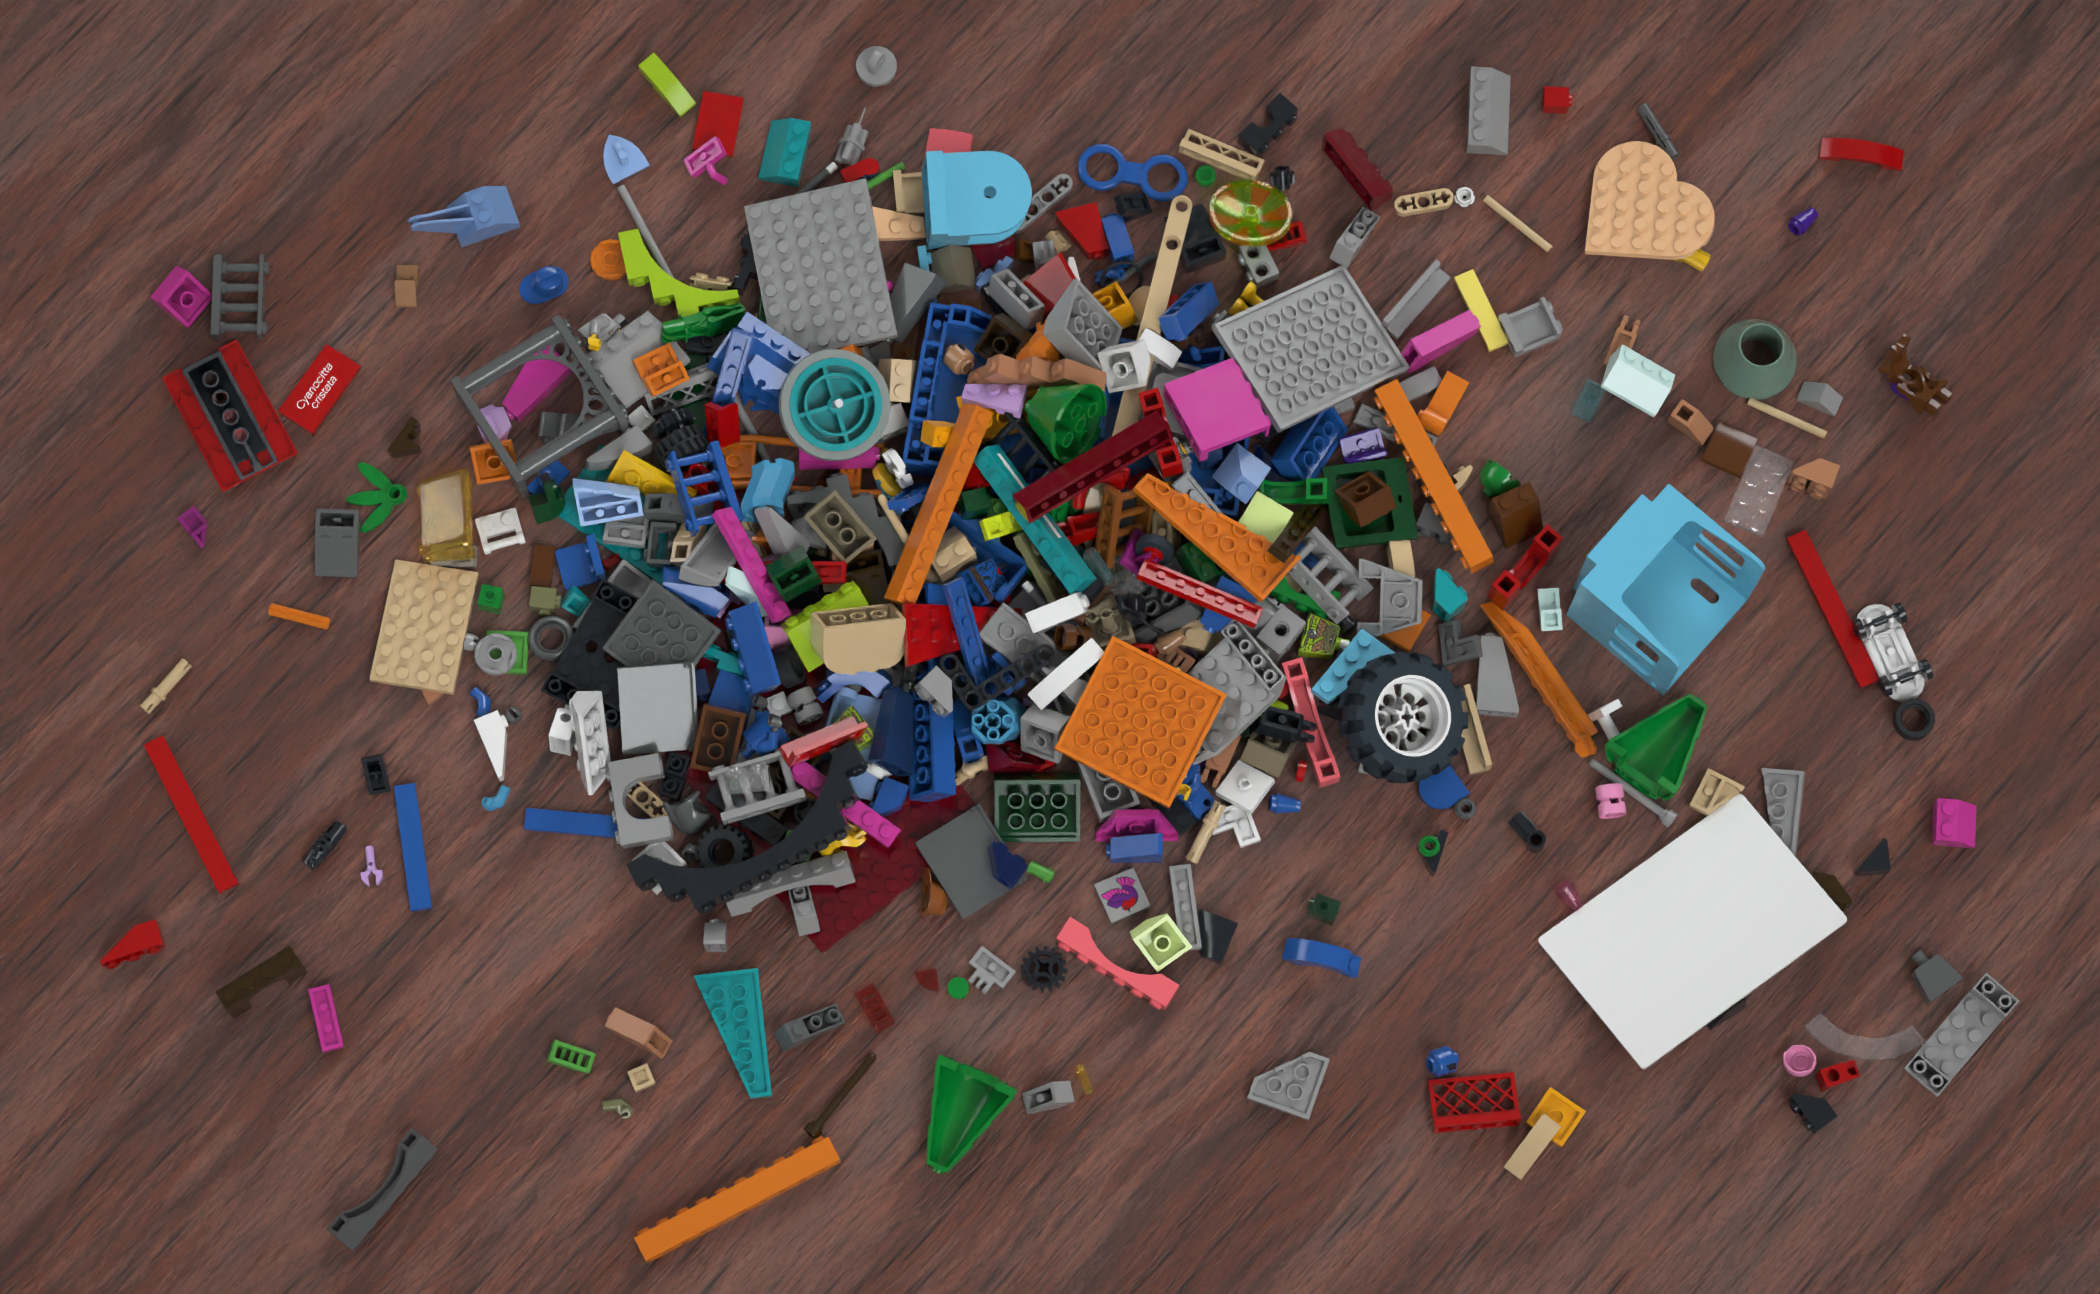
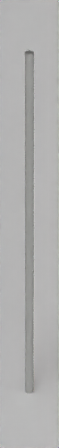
M625 185L619 186L617 189L655 261L662 270L674 278ZM706 355L708 360L710 361L712 356ZM736 394L734 402L738 404L739 418L749 435H758ZM757 443V451L762 461L769 460L770 463H773L763 443ZM786 498L785 504L793 519L796 520L799 510L798 508L790 509Z

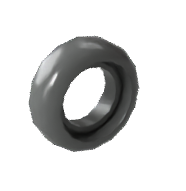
M543 617L535 622L530 629L528 638L530 649L536 657L543 661H559L573 637L574 631L568 621L561 617ZM548 628H557L564 634V642L556 650H547L540 644V635Z

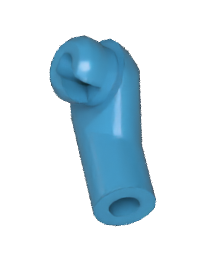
M501 785L496 796L484 797L482 799V807L487 811L503 807L511 789Z

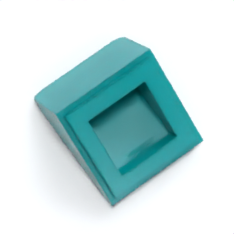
M573 585L562 598L561 607L579 618L591 601Z

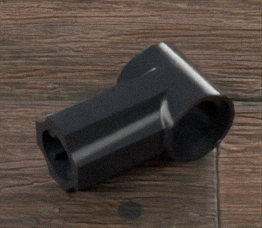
M1523 811L1517 813L1508 821V824L1526 844V848L1530 852L1539 853L1544 849L1546 842L1545 834L1538 830ZM1537 837L1541 840V844L1533 845L1530 839Z

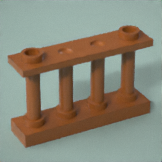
M1112 485L1104 486L1093 560L1106 570L1113 568L1115 556L1122 554L1126 546L1124 544L1116 547L1117 538L1131 534L1136 528L1144 534H1150L1153 508L1138 496L1133 489L1121 493ZM1137 497L1136 506L1122 510L1123 501ZM1134 516L1133 525L1119 528L1120 519Z

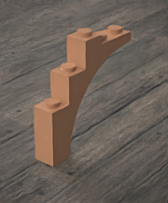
M998 354L988 358L986 365L970 371L967 381L968 384H1019L1032 387H1040L1042 385L1049 387L1095 384L1105 392L1106 372L1067 358L1051 363L1035 356L1019 361Z

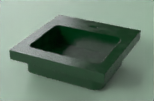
M1404 457L1321 468L1322 478H1327L1330 482V504H1327L1333 543L1336 549L1387 544L1389 541H1412L1418 539ZM1370 471L1391 488L1396 508L1389 511L1388 514L1373 520L1370 524L1360 527L1350 519L1335 495L1334 490Z

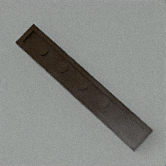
M1304 504L1267 551L1282 563H1285L1327 510V504Z

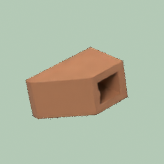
M1683 399L1674 409L1667 422L1701 446L1714 430V427L1704 415Z

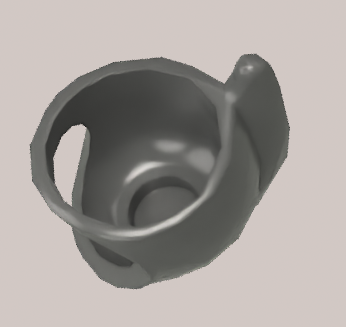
M700 790L673 805H669L667 802L663 803V807L671 818L672 823L684 834L693 835L698 833L707 824L712 814L711 810L703 807L698 802Z

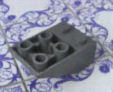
M316 509L315 576L358 578L362 516L359 510Z

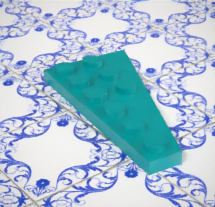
M758 968L694 975L695 981L750 1099L772 1097Z

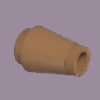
M1179 628L1157 637L1158 640L1154 642V645L1162 656L1170 655L1187 637L1183 630Z

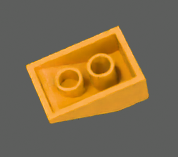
M1117 281L1092 294L1123 327L1122 329L1139 321Z

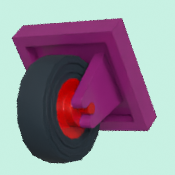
M1136 528L1130 534L1119 563L1137 576L1145 558L1162 566L1168 565L1173 558L1174 548L1166 538L1156 534H1144Z

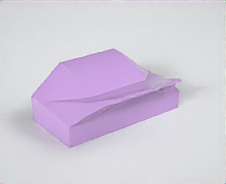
M489 405L480 409L500 441L508 440L507 436L512 425L504 406L495 407L494 405ZM479 428V431L485 444L489 443L486 437L484 436L483 432Z

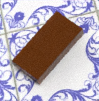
M534 545L530 587L551 588L556 546Z

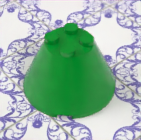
M1095 384L1049 387L1042 385L1032 400H1029L1025 405L1029 425L1053 457L1062 464L1070 462L1092 448L1101 432L1099 424L1101 417L1106 416L1107 408L1105 393Z

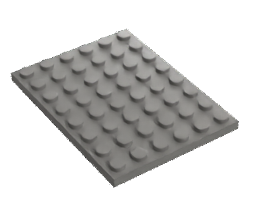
M866 178L744 206L768 326L811 354L826 349H841L851 344L861 346L898 337Z
M1344 265L1212 326L1213 332L1229 357L1233 358L1236 365L1241 367L1245 381H1249L1251 384L1252 393L1260 400L1264 412L1269 416L1271 423L1278 433L1407 372L1410 368Z

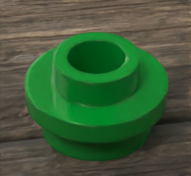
M1424 836L1419 841L1418 849L1423 856L1433 857L1439 852L1440 843L1434 836ZM1427 843L1432 844L1433 849L1427 850L1425 848V845Z

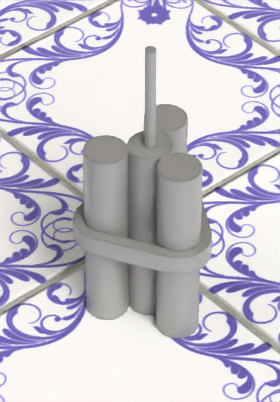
M866 108L862 112L859 123H854L853 126L847 125L843 138L839 140L840 146L834 160L835 162L851 166L858 162L861 152H864V144L869 132L862 129L860 124Z

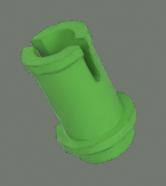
M1032 860L1026 873L1042 879L1044 883H1050L1055 871L1051 867L1046 868Z

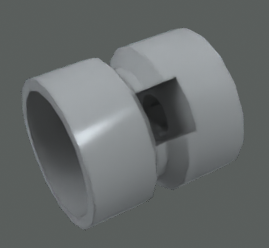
M810 686L801 688L786 698L791 709L795 710L794 716L799 726L814 722L824 715L820 704L815 702L816 696Z

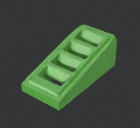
M555 1039L551 1044L546 1062L589 1074L596 1053ZM561 1048L560 1056L556 1058L557 1049ZM566 1051H570L568 1060L564 1061ZM578 1053L576 1064H573L574 1055ZM583 1055L587 1056L584 1067L580 1066Z

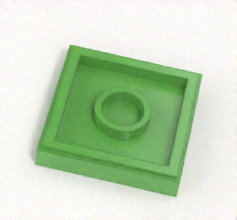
M487 630L486 636L492 633L503 634L509 637L515 644L517 661L514 667L506 674L527 675L529 632ZM498 649L490 653V657L494 660L499 659L502 655V652Z

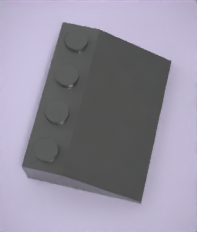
M1175 556L1168 565H1165L1167 568L1186 575ZM1136 578L1115 589L1123 593L1125 604L1129 596L1133 594L1141 595L1146 602V621L1156 629L1163 630L1165 634L1177 630L1203 616L1200 605L1157 587H1151L1149 584ZM1131 623L1136 640L1135 644H1152L1158 640L1157 637H1160L1144 623L1140 625Z

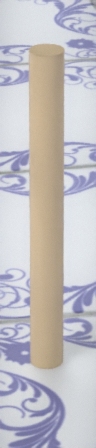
M1489 195L1485 197L1484 203L1547 253L1553 247L1492 197Z
M1750 397L1747 405L1820 438L1824 439L1827 431L1754 398Z

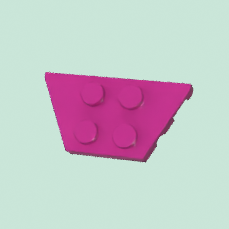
M1159 809L1115 810L1096 832V842H1110V838L1154 833H1163V841H1178V832Z

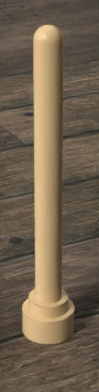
M879 495L878 501L902 542L906 545L909 535L894 510H889L888 500L885 495ZM929 569L924 584H932L939 579L935 571Z

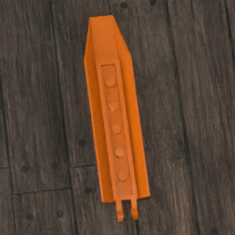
M1492 601L1481 604L1480 607L1531 680L1532 686L1538 690L1543 702L1549 706L1556 721L1562 725L1567 737L1574 743L1575 751L1582 758L1595 754L1597 747L1591 737L1599 731L1530 630L1505 610L1502 611Z

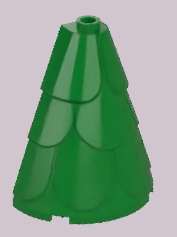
M1688 694L1661 708L1658 713L1612 737L1605 744V754L1608 762L1613 761L1616 766L1614 771L1620 778L1645 796L1655 800L1658 797H1662L1663 801L1670 800L1681 786L1694 744L1699 738L1707 705L1701 698Z
M939 1054L935 1065L931 1124L928 1126L927 1164L932 1166L931 1170L942 1175L944 1172L948 1173L974 1147V1142L993 1124L997 1116L1014 1099L1018 1089L1014 1086H1008L1009 1083L963 1062H956L953 1058Z

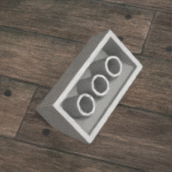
M1471 66L1468 89L1466 153L1508 154L1510 75L1490 67Z

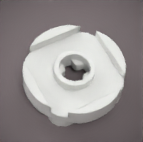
M892 448L882 454L886 462L885 467L890 474L894 473L897 478L895 481L899 488L903 490L914 484L910 473L906 475V466L898 453Z

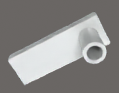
M1619 699L1605 704L1588 714L1592 722L1598 720L1609 741L1612 737L1620 734L1609 715L1611 712L1622 707Z

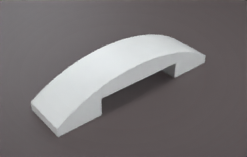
M1091 638L1027 695L1040 710H1043L1060 693L1100 660L1104 651Z

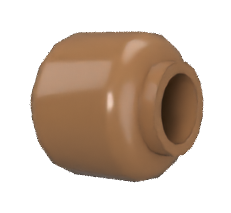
M963 344L950 345L945 350L943 361L954 374L965 375L973 369L975 358Z

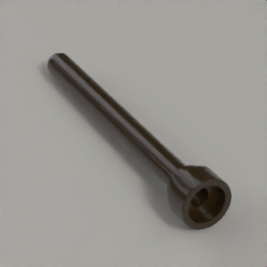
M870 1053L820 1116L815 1121L808 1122L803 1128L809 1136L817 1139L822 1134L823 1124L876 1060L874 1053Z

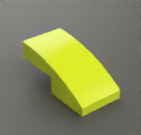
M1010 511L979 521L985 541L1023 530Z

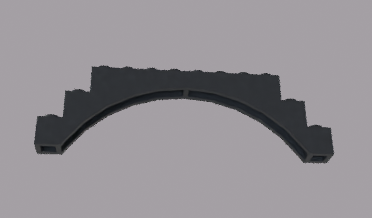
M853 740L833 750L827 780L816 803L804 820L785 839L764 853L748 860L718 868H689L671 865L643 854L626 865L636 886L642 892L653 889L659 883L666 898L671 903L679 902L689 894L695 909L700 914L709 913L715 909V906L733 900L735 895L750 891L757 883L770 880L772 875L777 872H784L792 864L808 859L810 854L825 850L830 843L845 839L852 830L842 809L851 808L860 800L850 778L861 775L868 766Z

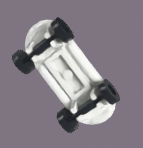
M1900 602L1893 604L1892 610L1880 604L1869 605L1860 611L1857 619L1852 621V628L1858 640H1862L1879 676L1877 680L1880 690L1885 697L1890 696L1898 702L1916 699L1923 690L1924 681L1933 678V672L1926 659L1917 660L1901 626L1902 623L1907 622L1906 612Z

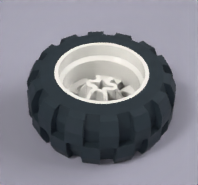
M1405 652L1392 653L1368 661L1365 667L1357 669L1347 681L1349 688L1347 692L1341 693L1338 710L1343 711L1342 721H1337L1340 737L1345 736L1349 744L1345 750L1354 763L1360 762L1363 765L1364 772L1376 779H1386L1389 783L1404 784L1421 781L1441 773L1450 766L1452 756L1459 755L1465 742V738L1461 737L1463 729H1468L1469 712H1463L1461 701L1466 700L1461 686L1453 684L1451 681L1454 677L1453 674L1442 663L1435 664L1431 657L1417 652L1411 654ZM1399 684L1398 694L1396 695L1394 685ZM1404 695L1407 696L1408 703L1403 698ZM1384 696L1388 698L1387 706L1383 702ZM1420 699H1422L1425 705L1421 707L1415 705ZM1415 713H1418L1419 721L1415 719ZM1401 716H1406V720L1402 719ZM1419 728L1426 729L1427 731H1426L1425 736H1424L1421 732H1419L1417 729H1419ZM1387 733L1391 735L1390 743L1386 739ZM1408 733L1411 734L1410 742L1406 739ZM1399 743L1402 744L1404 751L1399 750Z

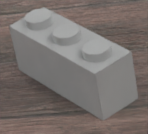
M1008 268L991 275L988 294L1019 325L1026 330L1036 327L1038 322L1042 325L1045 305Z

